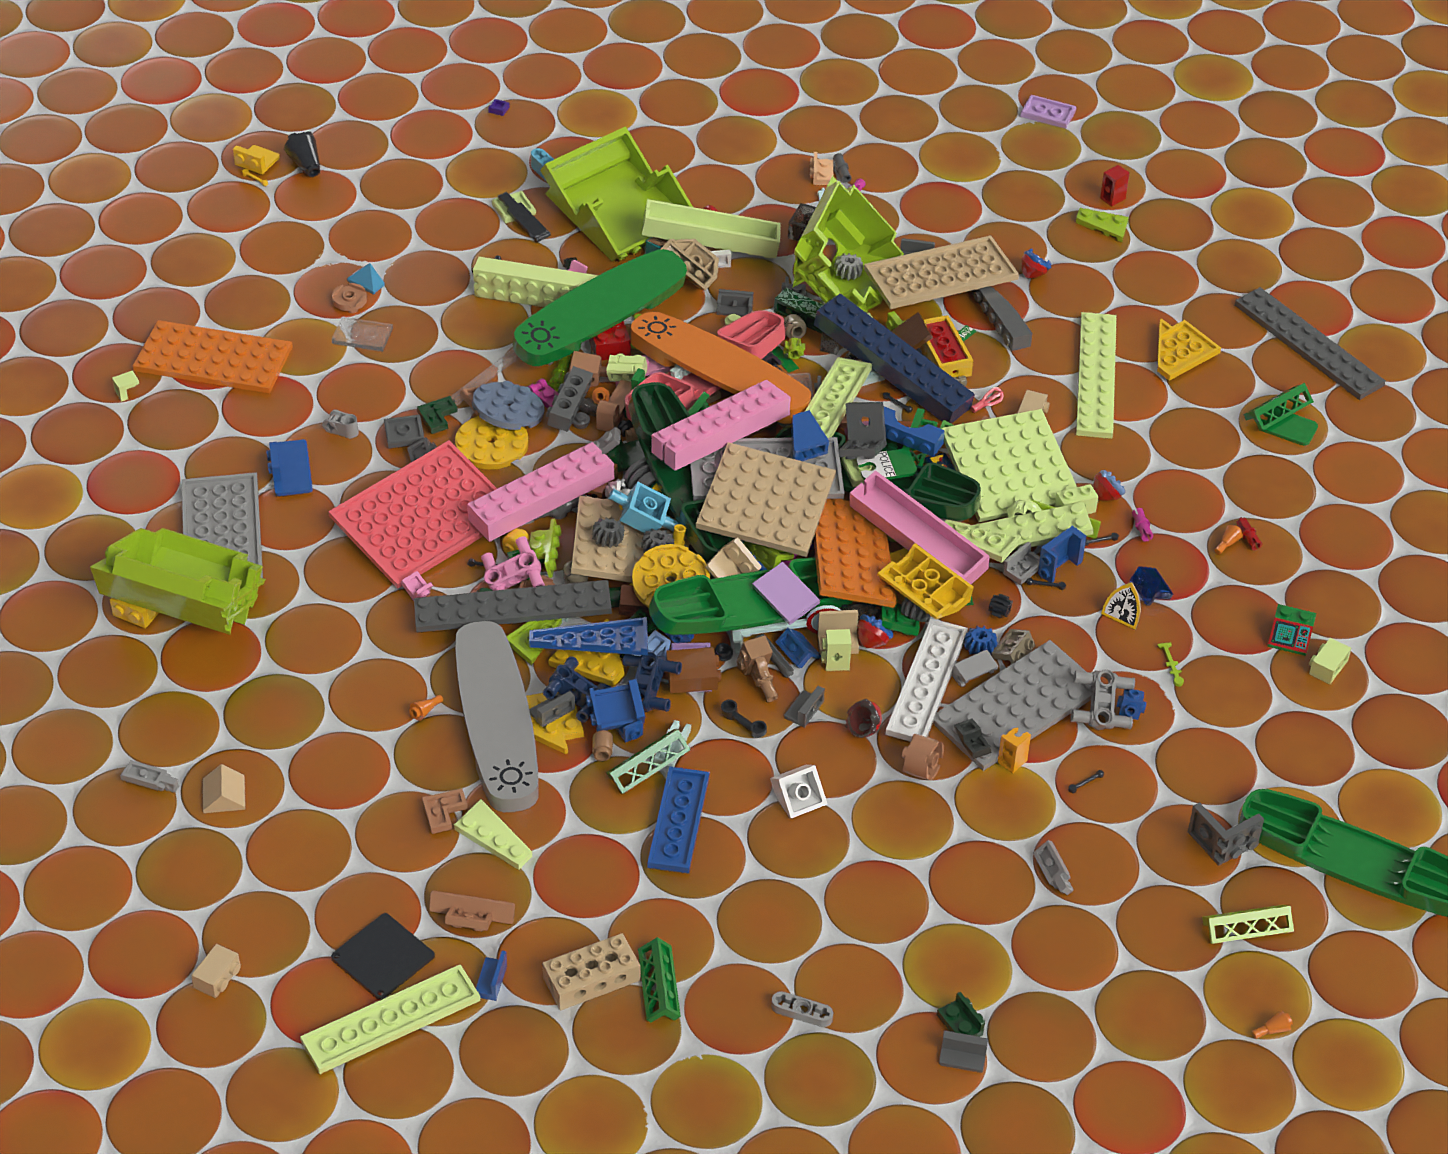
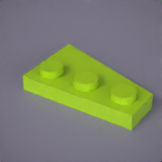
M1079 208L1076 223L1091 230L1098 229L1104 232L1103 235L1108 237L1112 235L1117 237V241L1122 242L1129 217Z
M562 619L525 623L507 636L511 648L532 666L544 648L530 647V630L560 627Z

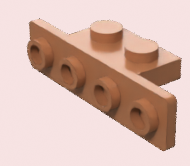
M432 891L430 895V911L447 914L445 924L456 928L468 927L476 931L488 930L492 921L513 924L514 903Z

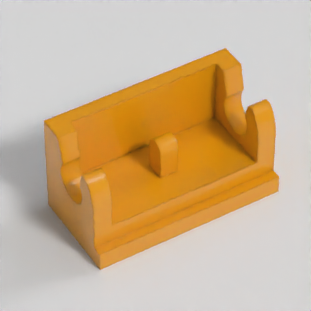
M1013 728L1006 735L1003 734L999 747L997 763L1012 773L1027 762L1031 734L1028 732L1023 733L1020 737L1015 736L1014 734L1018 732V728Z

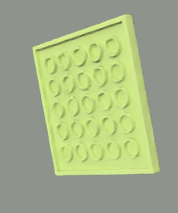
M1042 409L941 428L945 430L944 443L956 471L975 479L980 484L981 501L975 513L978 522L1007 517V511L1010 506L1020 499L1034 500L1055 507L1057 492L1077 488Z

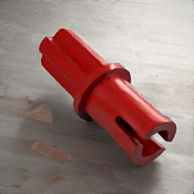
M1240 517L1236 524L1241 529L1243 538L1247 540L1252 550H1257L1255 543L1258 548H1261L1263 543L1256 535V529L1251 527L1245 517Z

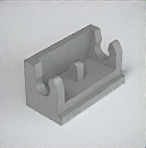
M984 650L955 663L951 676L954 677L960 687L965 686L964 683H967L969 680L987 672L990 674L994 673V670L998 669V665L988 650Z

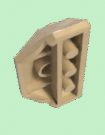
M669 239L661 248L674 252L684 261L687 267L685 278L699 289L706 290L717 278L719 258L696 239Z

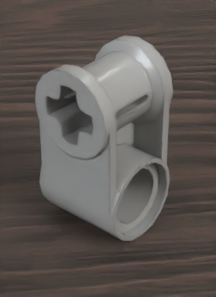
M332 410L330 417L322 423L323 428L332 434L346 438H354L359 434L357 417L353 414Z

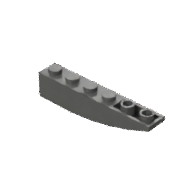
M991 286L969 291L1011 351L1031 346V330L1014 307Z

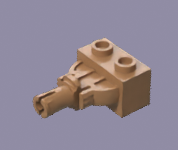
M764 635L743 642L736 661L738 668L743 671L744 675L751 674L755 680L756 687H761L767 702H772L778 698V694L772 684L773 675H770L768 671V663L773 651Z

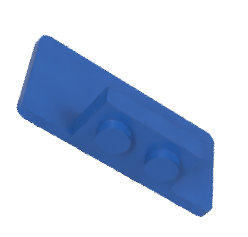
M302 439L269 442L270 450H266L267 460L271 461V463H268L269 474H273L275 495L286 496L312 492L307 441Z

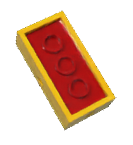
M949 315L925 319L924 321L933 338L919 347L923 355L952 377L972 376L973 359Z

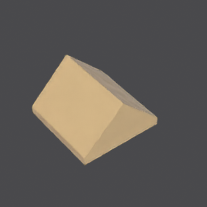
M220 764L203 778V813L245 810V776Z

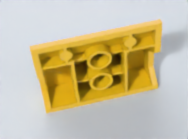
M916 543L912 545L908 554L898 563L892 561L877 573V576L936 620L958 612L968 604L974 586Z

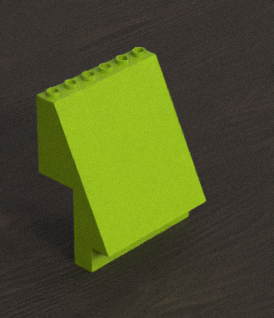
M626 126L544 164L540 170L550 186L545 194L612 262L617 259L619 261L625 259L628 256L627 254L631 252L632 254L639 252L641 247L646 246V240L652 238L642 235L647 199L693 207L668 164L660 172L658 170L652 171Z

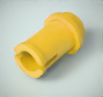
M677 524L674 526L672 539H674V544L684 546L685 544L684 534L686 527L684 525Z

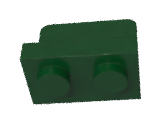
M621 437L620 444L606 454L614 464H618V472L626 471L635 462L645 459L639 440L623 443Z

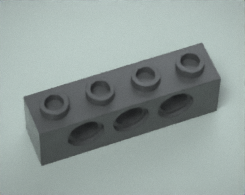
M573 366L571 371L566 373L565 383H561L558 390L559 395L554 396L553 407L548 408L546 417H548L547 425L566 432L569 431L575 415L578 413L591 386L592 372Z

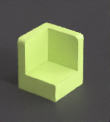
M133 371L112 378L114 391L121 402L128 399L126 389L139 384V380Z

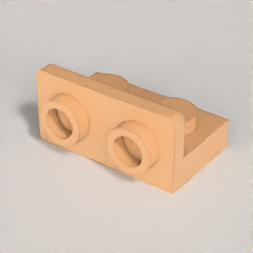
M814 152V158L810 160V178H813V185H828L833 176V160L817 159V152Z

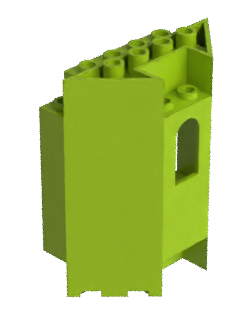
M834 176L829 181L795 248L793 287L805 281L821 298V304L825 305L838 294H842L867 313L868 310L881 304L883 297L865 272L864 264L902 256L904 253L893 242L897 235L896 231L854 185L846 189ZM828 239L835 243L837 249L832 262L822 253ZM842 253L846 255L850 253V255L856 254V257H860L863 262V270L860 277H856L855 280H847L845 278L841 279V276H836L834 263L837 256H841Z
M139 528L108 546L105 552L106 558L90 566L99 594L229 635L231 634L233 621L245 625L249 607L253 608L258 597V587L263 585L266 580L261 578L263 566L247 561L248 554L165 528H161L156 532Z

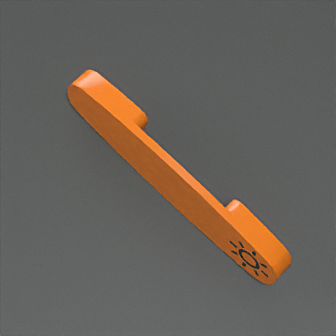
M660 312L644 313L631 323V344L662 366L672 367L677 364L733 394L742 392L765 380L771 382L791 397L790 415L777 422L792 424L793 415L805 412L811 402L810 390L796 379L759 357L698 327Z

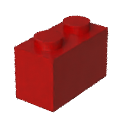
M1119 165L1105 171L1100 199L1111 207L1125 200L1130 172Z

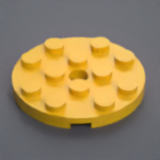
M479 416L465 422L458 429L455 436V447L476 468L501 469L511 466V462L517 459L520 460L526 454L529 444L528 433L524 426L520 430L505 429L492 425Z
M664 544L649 549L636 562L633 568L632 585L636 596L649 608L655 590L659 586L671 583L666 580L669 576L675 577V581L696 575H704L710 579V572L706 568L707 564L699 554L696 555L688 550V547L682 545Z

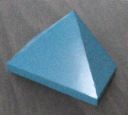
M371 263L358 269L347 278L348 282L359 284L372 294H375L385 286L384 281Z

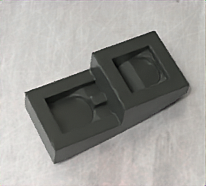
M973 718L954 725L961 742L973 759L992 753L990 744L982 736L981 728Z

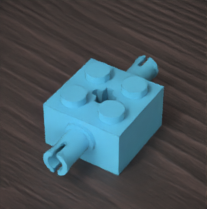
M640 482L635 484L628 495L615 488L609 494V500L623 506L619 521L644 534L646 531H650L651 528L658 530L662 526L674 532V526L678 522L666 516L671 498Z

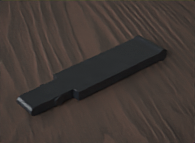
M508 192L498 195V199L508 208L507 212L536 243L551 236V233L521 202L517 203Z

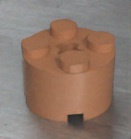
M913 734L909 747L906 746L902 753V758L905 759L903 772L927 780L934 779L940 768V765L937 764L938 759L943 758V743L919 734Z

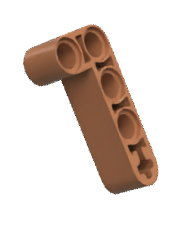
M621 379L609 401L600 400L596 411L597 429L607 432L614 427L617 428L618 424L624 420L625 396L631 392L630 381Z

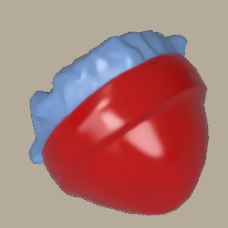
M1101 470L1094 476L1093 489L1098 495V500H1118L1126 493L1124 486L1120 485L1121 482L1119 480L1116 481L1115 476H1111L1112 472Z

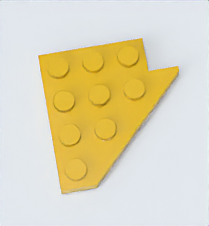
M1160 319L1157 372L1170 381L1220 354L1221 347L1186 320L1171 326L1163 319Z
M558 649L548 660L549 666L557 668V666L563 665L568 657H575L579 663L574 669L575 672L585 678L613 687L625 675L619 653Z
M543 693L526 696L529 709L547 700ZM576 704L573 711L544 727H541L531 716L535 740L567 754L566 740L584 737L581 721L576 717L578 712Z

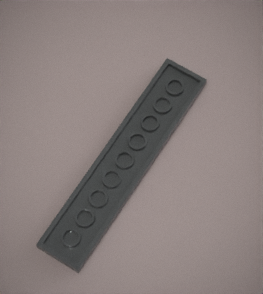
M1261 287L1235 301L1237 308L1359 400L1385 385L1383 378Z
M608 580L414 598L416 632L457 629L466 624L480 621H491L499 625L612 614Z

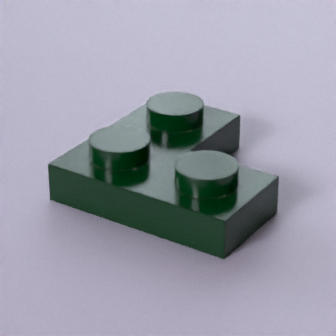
M451 396L417 406V412L431 434L448 429V423L444 416L458 412L457 405Z

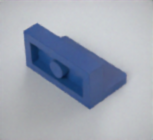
M787 627L776 641L778 646L799 668H802L811 657L821 658L820 653L799 631Z
M501 951L499 959L485 958L476 986L480 998L497 1000L507 968L506 951Z

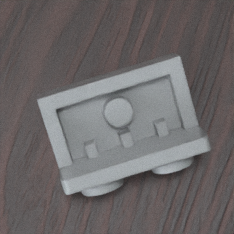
M1030 542L1018 547L1016 552L1011 556L1009 555L1003 562V574L1019 585H1022L1028 578L1038 572L1040 557L1031 551Z

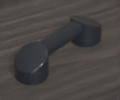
M728 699L721 704L724 717L737 721L751 731L753 738L763 737L767 733L766 723L760 720L752 723L738 713L737 703L734 700Z

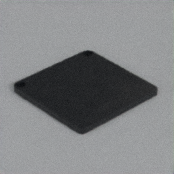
M383 913L334 951L331 957L334 963L374 997L382 1000L435 958V952L388 913Z

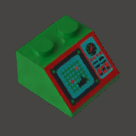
M1278 604L1267 647L1306 656L1317 613Z

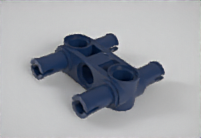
M648 652V655L641 656L625 654L623 665L637 667L634 679H637L640 696L643 699L644 713L652 709L668 712L671 701L656 697L663 673L668 672L679 675L682 670V663L666 660L662 656H656L653 652Z
M568 657L563 665L557 666L549 678V684L544 689L543 695L547 699H553L557 692L564 695L571 691L575 696V704L581 707L576 717L579 721L586 722L590 714H593L591 707H587L586 695L589 693V688H593L596 691L611 688V686L600 682L597 686L574 671L579 664L578 660L575 657Z

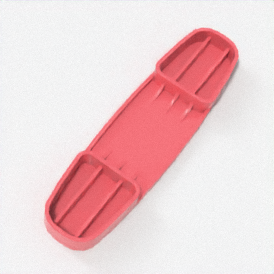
M754 311L719 329L717 334L719 338L762 359L785 339V324L783 317L776 313ZM657 372L651 374L639 384L651 382L666 384L672 388L686 410L695 404L703 392L712 395L721 389L693 373L684 375L682 379H677L671 376V372L667 374ZM633 390L625 396L624 400L626 416L630 421L632 420L629 413L628 405Z

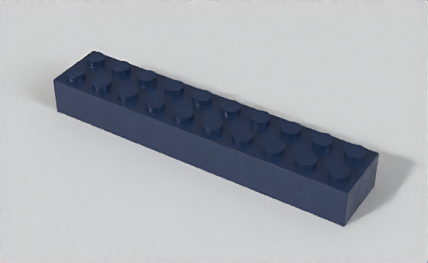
M838 294L817 310L814 325L861 361L872 363L874 371L942 422L944 420L952 424L970 409L975 396L972 391L842 294Z

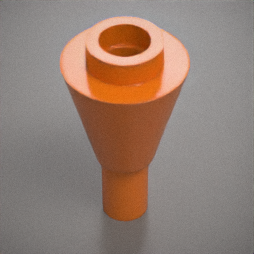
M603 387L596 388L592 393V399L596 404H599L600 400L608 402L611 396V391Z
M1227 526L1221 543L1214 550L1216 554L1220 555L1226 547H1229L1243 537L1242 531L1238 526Z
M437 695L432 699L411 703L410 715L412 718L422 721L434 706L443 702V697Z
M1279 1011L1264 1026L1253 1030L1252 1035L1257 1039L1266 1034L1291 1031L1292 1019L1288 1013Z

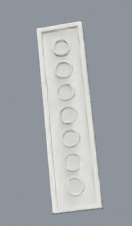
M930 619L886 728L885 735L910 742L913 734L928 736L934 716L938 711L952 675L953 666L957 662L964 644L968 628Z

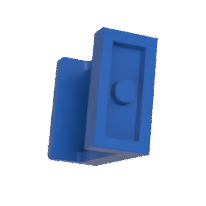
M1071 526L1042 546L1038 574L1043 579L1053 583L1056 568L1068 560L1077 566L1082 563L1087 535Z
M637 679L629 680L628 685L596 691L593 688H589V693L586 695L587 707L592 709L593 714H590L591 725L596 727L597 732L625 727L638 720L644 723L645 713Z

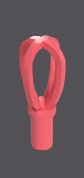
M998 387L990 389L979 402L970 407L971 411L975 413L983 407L1001 402L1003 400V391ZM994 390L998 391L997 393L988 397V395L992 393ZM1000 396V398H999L998 400H996V401H994V402H991V403H987V402H989V401L995 399L996 397Z

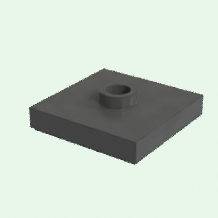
M420 415L384 419L388 448L411 446L424 439Z

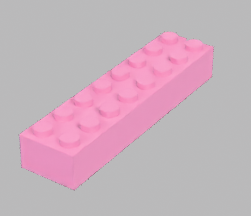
M768 380L762 381L652 434L651 452L676 471L727 446L728 442L733 443L790 415L791 397Z
M591 442L468 503V520L490 542L613 480L614 463Z
M876 470L864 480V484L860 483L850 492V506L908 551L916 543L970 584L975 582L989 569L988 554Z

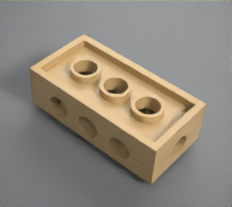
M623 933L542 963L543 979L560 1011L640 981V964Z

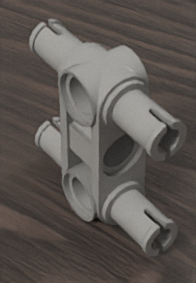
M1108 669L1102 671L1095 670L1092 673L1075 670L1073 682L1089 684L1092 687L1090 711L1072 709L1071 722L1088 723L1090 727H1094L1097 730L1111 729L1113 727L1131 729L1133 724L1132 716H1121L1114 713L1116 688L1134 689L1135 678L1120 677ZM1100 677H1105L1108 680V684H1103ZM1098 715L1103 716L1106 722H1100L1098 720Z

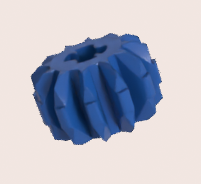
M976 625L975 629L970 628L964 638L965 650H969L970 655L978 654L984 650H988L990 655H992L991 652L997 647L996 633H993L992 628L986 629L985 626L980 628Z

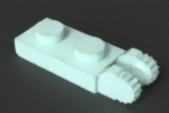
M675 720L667 733L673 729L679 730V721ZM686 724L681 733L685 741H687L692 726L690 724ZM678 739L672 742L670 752L678 753L683 749ZM658 751L654 757V763L661 764L664 762L666 753ZM678 758L670 764H668L666 767H674Z

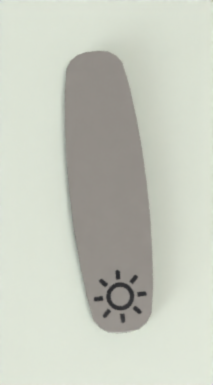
M491 621L469 623L461 627L456 633L455 649L460 698L469 740L476 760V770L485 795L494 809L501 812L522 811L532 807L539 798L536 745L522 678L502 627Z

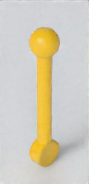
M248 169L242 170L244 176H250L265 187L268 185L267 180H262L249 173Z

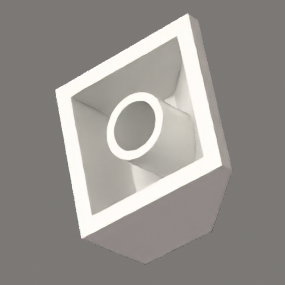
M804 765L770 778L775 796L789 818L827 805L815 765Z

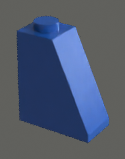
M810 410L793 415L791 427L792 459L805 461L828 454L829 440Z

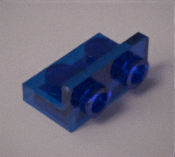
M1139 566L1130 578V582H1133L1138 594L1148 606L1152 604L1155 598L1170 600L1173 596V592L1156 568Z

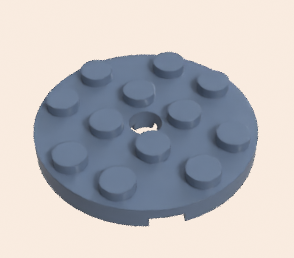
M510 381L482 384L473 394V410H477L480 413L479 417L484 421L497 427L520 430L523 426L532 428L538 425L543 418L544 404L542 400L526 386H519Z

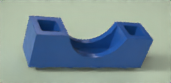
M884 406L886 438L934 457L944 444L945 430L930 424L919 428L906 427L897 421L895 410Z

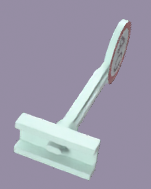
M821 606L810 611L806 619L796 620L791 625L787 622L732 630L735 654L740 653L743 637H750L752 634L786 630L787 627L790 629L808 627L811 632L817 634L819 612L841 610L835 606Z

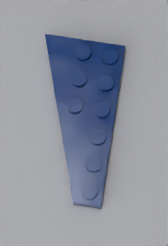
M647 617L530 630L529 643L532 648L648 655Z

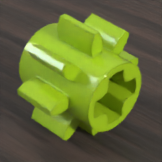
M791 338L785 341L784 354L788 353V358L798 359L800 356H804L805 343H801V339Z

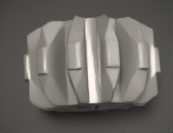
M842 253L841 256H837L834 263L836 276H841V279L855 280L856 277H860L863 270V262L860 257H856V254L850 255L848 253L846 255Z

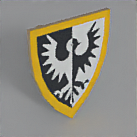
M1133 582L1124 584L1114 590L1107 598L1101 614L1136 629L1140 618L1141 606L1139 595Z

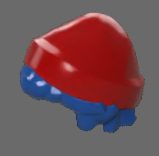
M1033 249L1025 251L1021 258V268L1026 278H1038L1045 275L1051 268V262L1049 260L1045 261L1032 253Z
M865 614L860 616L857 628L858 638L862 646L865 648L886 645L893 638V632L882 626L881 619L875 620L874 616L869 617Z

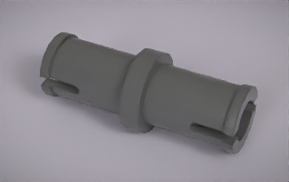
M837 153L833 156L836 164L835 169L839 173L841 181L847 183L851 180V175L848 171L849 166L845 162L843 155Z

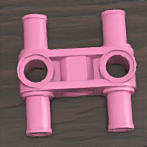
M525 536L519 537L515 541L520 554L496 565L492 553H486L481 556L486 569L484 579L491 590H505L530 578L533 588L545 586L540 575L541 563L537 559L535 552L530 549Z

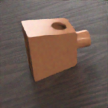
M574 351L570 371L575 366L592 372L591 386H598L600 377H608L607 366H602V358L600 356Z

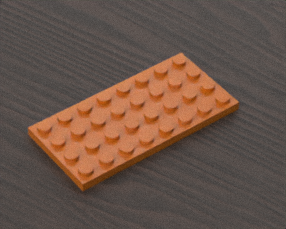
M158 320L133 364V371L270 394L293 345L290 341Z
M827 499L813 537L819 595L894 608L896 605L895 588L877 576L879 571L891 563L887 534L850 506V501Z

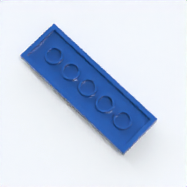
M669 766L647 868L689 873L710 772Z

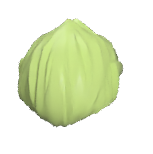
M1020 499L1010 506L1007 511V517L1041 512L1042 509L1031 500Z

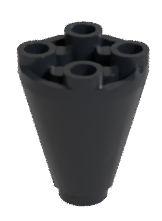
M312 132L290 134L284 145L286 154L309 177L317 176L320 173V162L316 139Z

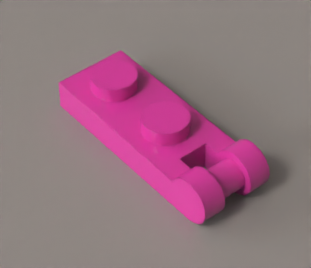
M543 378L538 380L535 385L531 384L528 386L530 391L542 400L547 409L553 407L554 396L559 394Z

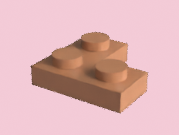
M463 789L422 797V803L432 834L452 829L448 813L468 809Z

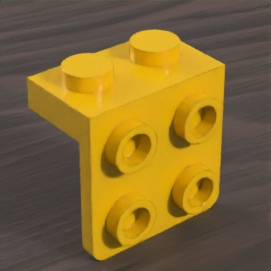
M237 145L233 148L235 165L262 175L280 158L279 153L257 145H253L249 149Z
M110 599L113 616L145 629L159 614V612L118 599Z

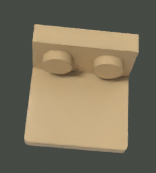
M738 537L724 545L706 565V568L714 578L756 572L762 567Z
M858 610L819 612L817 640L820 655L821 651H825L822 649V638H826V630L850 629L851 654H859L857 639Z

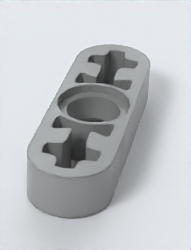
M777 992L772 997V1009L777 1014L819 1027H827L833 1021V1010L828 1005L786 992ZM781 1001H785V1003H783L782 1005L778 1004ZM805 1006L808 1008V1011L800 1013L796 1008Z

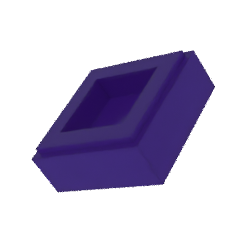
M494 99L488 107V112L504 116L510 107V103Z

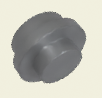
M582 412L577 413L573 421L574 426L578 429L586 428L590 423L589 415Z

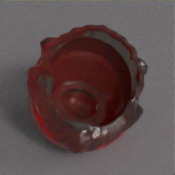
M868 699L860 700L847 711L848 718L846 719L845 727L853 736L864 738L878 731L881 725L882 714L876 703Z

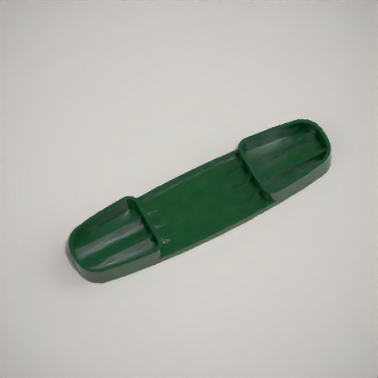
M651 382L638 385L633 389L628 409L646 461L662 494L671 498L669 508L678 524L686 527L685 535L690 544L706 562H709L724 545L735 538L696 528V522L705 499L693 501L690 464L675 471L664 463V460L659 459L651 452L652 434L690 415L672 388L666 384Z
M792 425L780 430L775 438H792ZM835 432L832 437H837L838 449H840L845 444V436ZM840 457L844 491L850 493L857 486H852L841 464L842 457ZM928 463L924 467L916 465L917 472L913 476L888 479L938 518L963 521L971 518L980 506V484L967 475L937 463Z

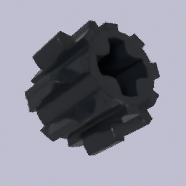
M1003 594L993 595L988 611L992 612L993 616L999 618L1003 616L1008 617L1013 601Z

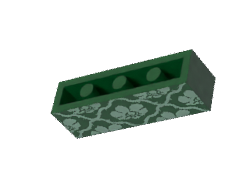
M785 288L774 298V312L784 317L796 314L806 323L807 328L829 337L814 325L817 310L824 306L823 304L788 288Z

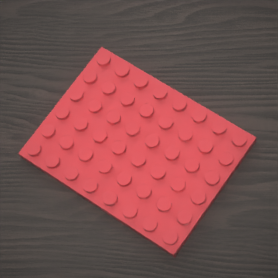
M449 440L328 512L329 517L398 589L402 587L401 581L414 572L418 571L420 575L483 537L478 529L468 520L467 504L497 488Z

